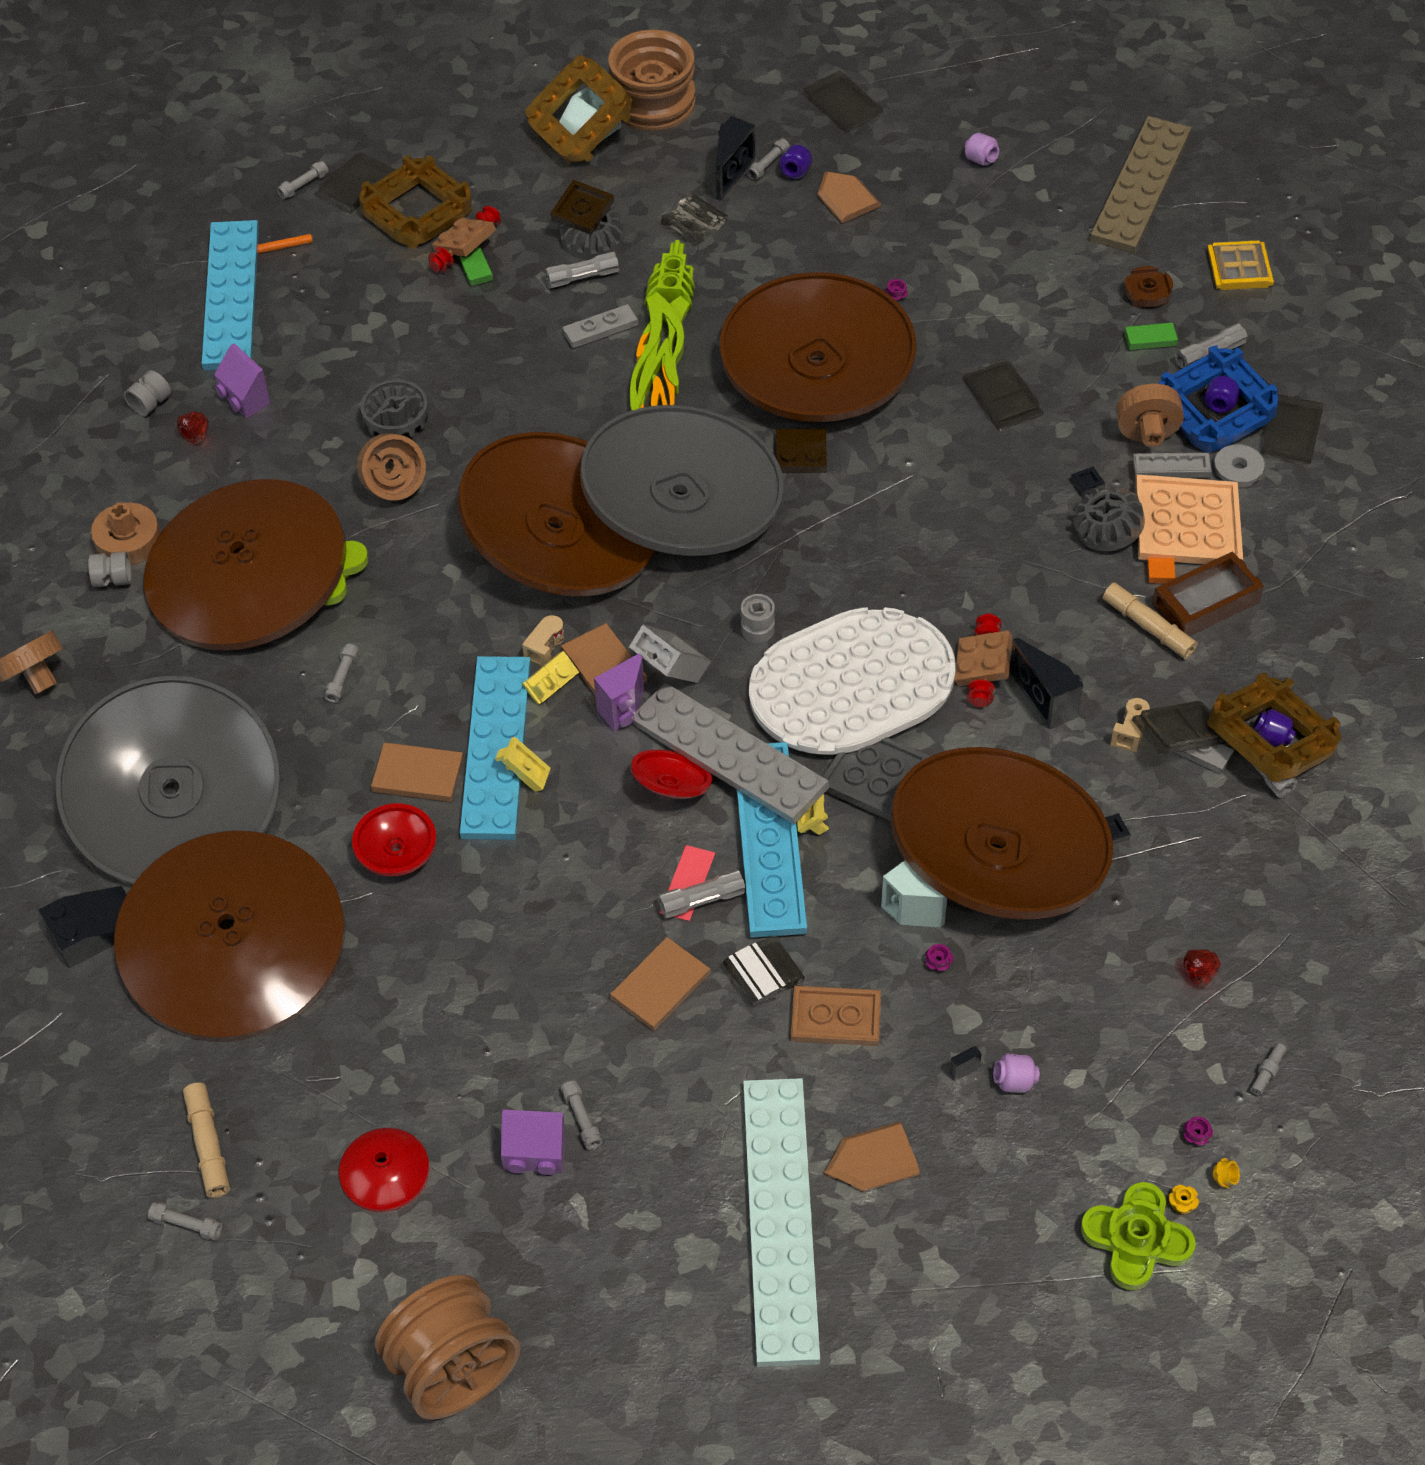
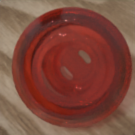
M192 411L179 416L176 427L187 441L197 444L203 442L209 430V421L201 412Z
M1208 949L1188 950L1183 959L1186 973L1195 985L1206 987L1219 974L1220 960L1215 952H1210Z

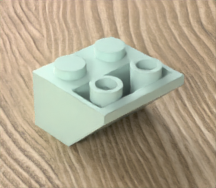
M585 87L572 96L559 122L574 135L605 102L589 87ZM621 121L605 136V138H607L612 133L621 128Z
M906 860L883 876L881 907L900 925L942 927L945 924L947 897L921 879Z

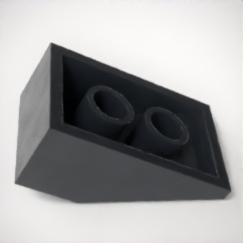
M731 116L725 123L721 124L718 131L716 194L719 201L725 197L755 161V125Z
M1019 638L1013 639L1009 673L1047 727L1052 729L1077 718L1083 689L1081 678L1077 674L1075 675L1068 665Z
M122 886L64 896L39 909L47 931L69 968L114 946L117 918L127 895Z

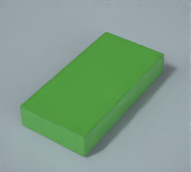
M477 246L466 257L457 256L470 286L493 280V274L480 246Z
M1173 322L1125 327L1124 333L1129 350L1177 346L1178 338Z

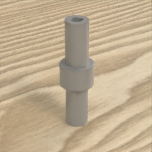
M1277 1043L1268 1059H1264L1258 1069L1259 1075L1250 1089L1253 1094L1260 1096L1269 1080L1275 1078L1279 1070L1278 1064L1287 1050L1283 1044Z

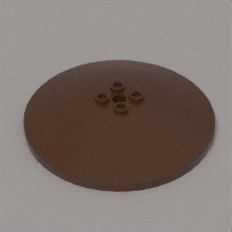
M812 272L794 274L772 280L757 287L745 295L729 312L720 336V357L723 369L731 384L742 396L754 405L775 415L809 422H829L853 418L886 403L908 380L916 355L914 328L909 316L900 304L889 294L868 282L835 273ZM813 358H817V359H823V360H821V361H814V360H812V359H813Z
M527 432L506 436L481 449L471 459L462 475L458 489L457 505L460 521L465 533L478 552L490 564L508 577L526 586L564 596L599 595L614 591L632 582L645 570L653 557L655 550L643 547L622 537L602 522L589 506L580 480L581 461L588 443L587 441L550 432ZM549 523H554L560 528H553Z
M257 479L221 487L198 498L185 507L159 534L150 550L144 571V590L148 605L157 621L166 631L192 646L211 650H238L268 643L305 623L324 605L333 593L342 575L346 560V538L343 527L332 506L323 497L297 483L276 479ZM243 547L239 553H233L237 548Z
M965 747L934 754L922 760L907 772L896 790L891 807V828L894 840L902 856L914 872L933 889L947 898L985 914L1011 919H1041L1070 912L1085 904L1099 891L1112 863L1113 840L1105 816L1091 796L1074 780L1056 768L1017 752L989 747ZM991 844H997L1001 848H995Z
M253 831L217 832L191 839L169 850L155 860L134 882L124 899L116 922L114 935L116 963L130 996L142 1011L168 1030L193 1039L216 1042L239 1041L272 1032L286 1025L306 1011L320 997L333 978L341 959L345 939V920L342 904L331 878L324 868L306 851L289 841L265 833ZM225 919L235 921L234 925L229 929H221L219 927L220 923Z

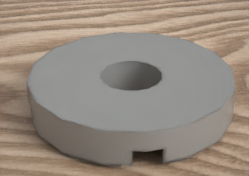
M1236 444L1226 446L1216 454L1213 468L1215 475L1219 476L1223 481L1238 482V488L1252 486L1254 482L1262 479L1265 463L1264 458L1257 450L1246 445ZM1241 464L1245 468L1239 469L1234 467L1233 465Z

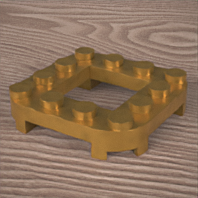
M578 55L532 101L531 105L526 108L525 114L530 126L566 162L572 164V162L584 159L588 162L594 157L590 152L621 120L625 123L631 118L629 112L633 100L627 91L596 61L583 55ZM584 83L605 103L572 135L552 114Z
M410 155L402 158L403 166L373 185L368 181L361 185L362 191L359 195V201L363 215L397 242L405 244L410 249L417 248L420 244L432 239L453 225L455 221L464 218L472 211V200L468 183L466 181L462 183L457 182L435 165V158L427 155L426 158L411 159ZM418 183L443 201L418 219L412 215L407 218L389 204V202Z
M1265 672L1258 674L1254 683L1228 696L1222 692L1217 697L1207 724L1259 771L1266 774L1270 781L1277 783L1282 779L1293 778L1333 756L1342 739L1338 729L1341 723L1335 716L1325 720L1291 690L1295 683L1288 677H1285L1284 681L1271 678ZM1271 707L1293 720V727L1305 738L1288 747L1281 744L1274 748L1243 720Z

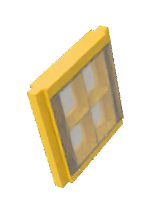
M1219 242L1207 246L1216 289H1252L1273 286V276L1264 242Z

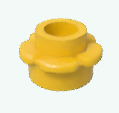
M1222 1158L1213 1168L1214 1180L1221 1187L1225 1188L1238 1184L1240 1179L1238 1164L1233 1160L1229 1161L1227 1158Z
M1181 1184L1173 1187L1172 1193L1169 1194L1171 1207L1180 1214L1190 1213L1198 1207V1193L1191 1186L1185 1187ZM1185 1196L1187 1200H1182L1181 1197Z

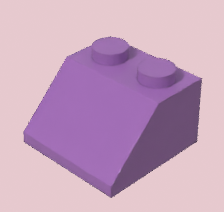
M233 343L228 348L214 374L217 384L215 390L221 398H226L234 411H239L248 418L269 405L270 399L263 369Z
M640 654L594 678L597 711L613 731L630 725L635 718L633 714L640 708L644 692L643 661Z
M503 1109L501 1133L503 1170H509L513 1173L536 1171L544 1175L563 1173L567 1143L563 1113Z

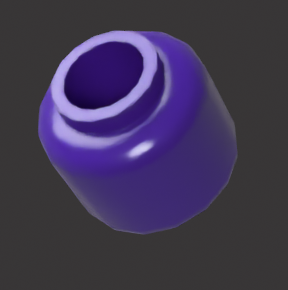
M790 146L780 158L779 165L782 173L791 179L802 178L811 167L812 155L804 146Z
M1218 376L1213 378L1209 382L1205 394V403L1208 408L1218 413L1231 411L1237 403L1240 392L1239 385L1230 377Z
M1273 709L1268 710L1266 713L1262 711L1252 728L1274 748L1281 744L1289 745L1296 732L1292 730L1293 720Z

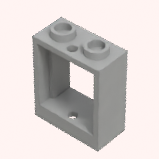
M647 625L641 626L629 648L640 654L642 658L666 676L698 683L711 660L675 633Z

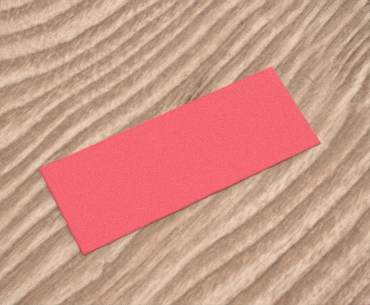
M686 845L668 891L676 888L683 889L705 882L715 852ZM694 908L673 917L690 921Z

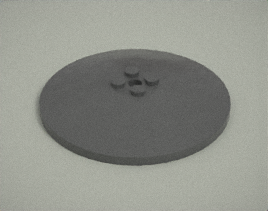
M659 405L639 408L608 421L588 441L582 456L580 470L581 487L584 496L594 513L609 528L622 537L643 547L659 552L685 556L713 555L727 552L746 545L759 537L776 518L781 506L784 487L782 471L776 457L755 433L742 424L721 414L681 405Z
M185 676L154 677L128 684L113 691L92 706L82 716L66 740L60 755L56 774V799L62 823L69 837L83 856L110 877L133 885L155 860L174 847L191 839L224 831L266 833L275 814L280 795V766L272 737L257 713L240 697L219 685L202 679ZM175 782L179 784V789L176 793L167 794L164 792V788L168 783Z

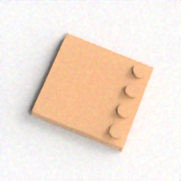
M1136 475L1135 494L1138 496L1139 502L1142 503L1145 515L1144 529L1137 538L1138 559L1148 560V557L1174 558V562L1207 564L1233 551L1239 559L1243 560L1238 482Z

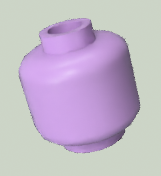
M983 133L973 134L965 143L966 158L981 166L990 165L999 155L997 140Z
M1006 1053L994 1064V1082L999 1085L1002 1091L1027 1093L1039 1081V1068L1035 1066L1031 1056Z

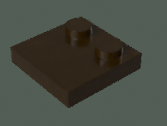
M572 180L551 211V220L592 235L615 201L614 195Z
M776 429V459L782 473H827L826 429Z

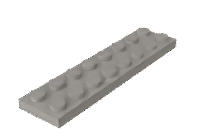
M664 683L633 714L635 718L632 725L792 824H795L830 787L829 781L667 683Z

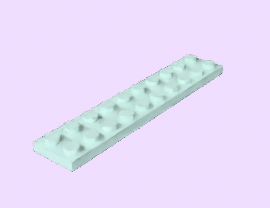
M803 1078L744 1081L757 1367L820 1364Z

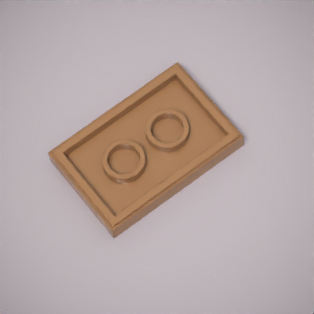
M607 623L561 645V651L565 652L579 671L578 674L594 695L595 677L632 658L631 654ZM643 671V677H644V683H645V682H647V675H646V674L644 673V671Z
M384 743L371 785L372 792L452 802L464 760L463 752Z
M666 937L610 994V999L652 1031H655L711 974L708 966Z
M794 986L791 1041L879 1046L881 990Z

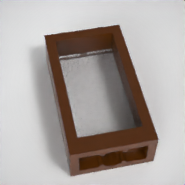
M1232 551L1156 587L1152 605L1171 625L1176 624L1181 631L1188 636H1192L1260 603L1264 586L1261 580L1254 576L1247 568L1246 563L1239 559Z

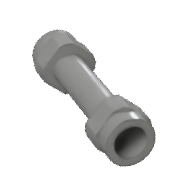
M783 138L777 140L772 145V150L758 163L753 162L746 171L747 176L753 181L761 178L764 175V169L778 156L781 157L790 147L789 143Z
M323 161L316 162L311 165L310 171L290 183L287 181L283 182L277 187L279 196L283 200L291 198L295 195L294 191L315 178L320 180L325 177L329 172L327 165Z
M345 644L340 652L341 662L333 682L328 683L325 689L324 698L328 702L338 703L343 696V683L351 664L356 663L359 653L358 647L353 644Z
M577 1081L566 1082L561 1086V1091L565 1102L571 1104L582 1130L580 1133L582 1142L587 1150L596 1149L602 1145L603 1141L598 1128L592 1125L581 1100L583 1098L581 1088Z
M153 1202L148 1211V1219L153 1220L155 1223L164 1225L166 1222L182 1226L200 1232L201 1238L216 1241L222 1231V1223L217 1222L215 1219L206 1217L205 1220L173 1211L168 1204L162 1202Z

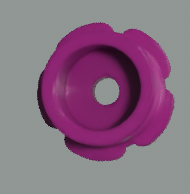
M893 279L888 282L885 292L893 299L900 301L902 298L907 297L908 291L903 280Z
M935 944L925 953L926 965L931 970L945 971L949 968V964L953 962V955L947 946Z
M1193 1117L1183 1126L1185 1131L1184 1137L1189 1143H1196V1145L1202 1146L1207 1144L1208 1139L1213 1136V1130L1209 1121L1203 1117Z

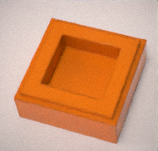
M1148 557V583L1164 584L1176 578L1174 558Z

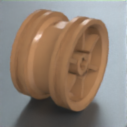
M663 30L634 32L621 38L614 44L608 57L609 74L627 91L633 100L629 112L631 118L627 123L623 120L621 122L639 130L656 131L672 128L685 121L693 112L696 103L695 84L692 80L695 72L694 52L690 44L684 38Z
M464 1274L452 1275L438 1279L420 1288L402 1301L387 1316L376 1335L375 1348L379 1357L383 1359L385 1366L390 1372L395 1375L406 1376L403 1388L405 1396L412 1404L415 1412L424 1419H442L470 1408L495 1390L506 1379L519 1358L521 1350L519 1340L511 1332L508 1324L502 1319L489 1318L491 1309L490 1299L482 1290L479 1282L472 1276Z

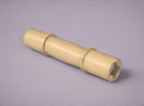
M1112 583L1106 589L1103 600L1120 611L1124 617H1130L1144 630L1160 639L1162 645H1166L1184 659L1189 658L1198 645L1197 641L1181 631L1176 624L1171 625L1157 612L1141 603L1137 596H1133L1117 583Z
M192 1083L183 1089V1095L188 1112L187 1119L192 1125L194 1143L200 1160L198 1168L202 1174L207 1197L218 1198L228 1194L230 1191L225 1168L226 1161L221 1156L219 1139L213 1121L214 1110L211 1108L207 1087L204 1083Z

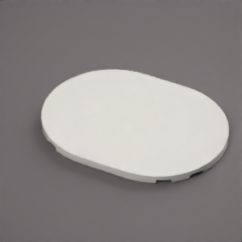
M868 607L849 610L783 638L764 653V657L754 666L750 677L749 700L751 710L759 725L780 743L787 742L788 747L814 754L830 755L841 752H853L926 720L939 710L946 702L954 686L955 657L945 636L934 625L921 617L915 618L904 614L903 610L886 607L883 610H868Z

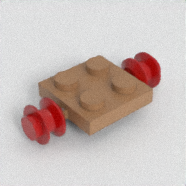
M484 206L482 212L476 213V220L461 218L455 221L454 226L440 234L439 239L432 244L435 253L428 255L431 269L435 272L445 273L447 267H452L454 264L453 255L466 257L496 231L495 226L501 224L499 211L494 207Z
M990 613L977 617V627L974 631L976 636L959 638L955 682L958 686L968 685L970 692L967 694V700L976 707H985L994 701L993 693L995 686L990 681L1008 679L1013 636L1009 630L1001 631V619Z

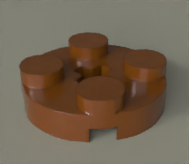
M1141 266L1132 270L1131 275L1125 278L1124 292L1127 298L1131 300L1132 306L1142 308L1168 304L1173 289V280L1168 273L1162 274L1158 272V268L1153 266Z

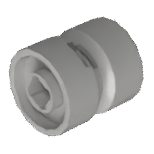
M149 370L138 380V383H134L124 392V398L136 413L141 416H147L157 407V402L162 403L171 395V388L159 373Z
M127 551L112 552L110 557H107L105 553L89 555V575L93 588L108 587L110 582H113L116 586L131 584V564Z
M753 594L746 597L741 603V633L747 641L763 643L771 639L775 633V604L766 595Z

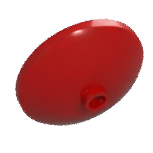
M646 750L640 752L633 757L630 766L632 775L641 786L653 794L667 799H690L700 796L709 790L712 782L710 772L674 751Z
M402 803L386 804L371 810L361 818L353 832L352 846L357 860L367 870L382 876H401L417 870L429 860L436 846V830L430 817L421 809Z
M379 1128L362 1134L347 1147L339 1165V1179L346 1196L358 1207L372 1212H390L410 1204L425 1188L430 1172L428 1155L422 1143L412 1134L396 1128ZM383 1157H384V1158L387 1159V1160H386L385 1162H383V1163H378V1162H377V1160H378L379 1158H383Z

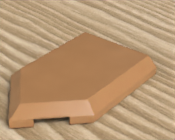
M824 172L817 196L841 223L881 207V203L856 176Z
M896 1122L843 1138L824 1175L842 1180L852 1185V1188L865 1192L918 1176L920 1171L903 1126L900 1122Z

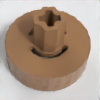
M1145 384L1132 388L1121 396L1116 405L1118 427L1121 433L1128 439L1143 442L1146 446L1157 447L1163 444V440L1174 434L1184 420L1179 393L1175 389L1163 384Z
M386 433L371 438L361 449L357 459L358 477L362 485L371 494L383 499L401 500L409 497L417 491L425 477L426 462L422 450L413 440L402 435ZM386 462L389 463L388 468H385Z
M117 502L115 505L106 508L95 518L91 527V535L97 554L105 553L107 557H110L112 552L127 551L131 566L147 560L153 544L161 533L153 511L142 504L133 502Z
M52 630L0 658L1 682L22 672L35 694L57 683L44 661L45 658L63 649L54 631Z

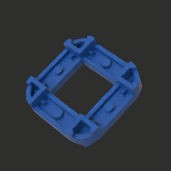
M1218 345L1208 348V355L1172 375L1168 371L1165 372L1159 384L1167 385L1179 393L1184 415L1179 431L1190 443L1201 449L1203 453L1210 454L1215 450L1234 443L1269 423L1277 415L1278 390L1274 384L1269 386L1243 359L1244 352L1237 347L1235 350L1227 348L1218 349ZM1215 377H1230L1237 382L1239 394L1248 404L1217 422H1214L1212 418L1207 420L1186 396L1208 385Z

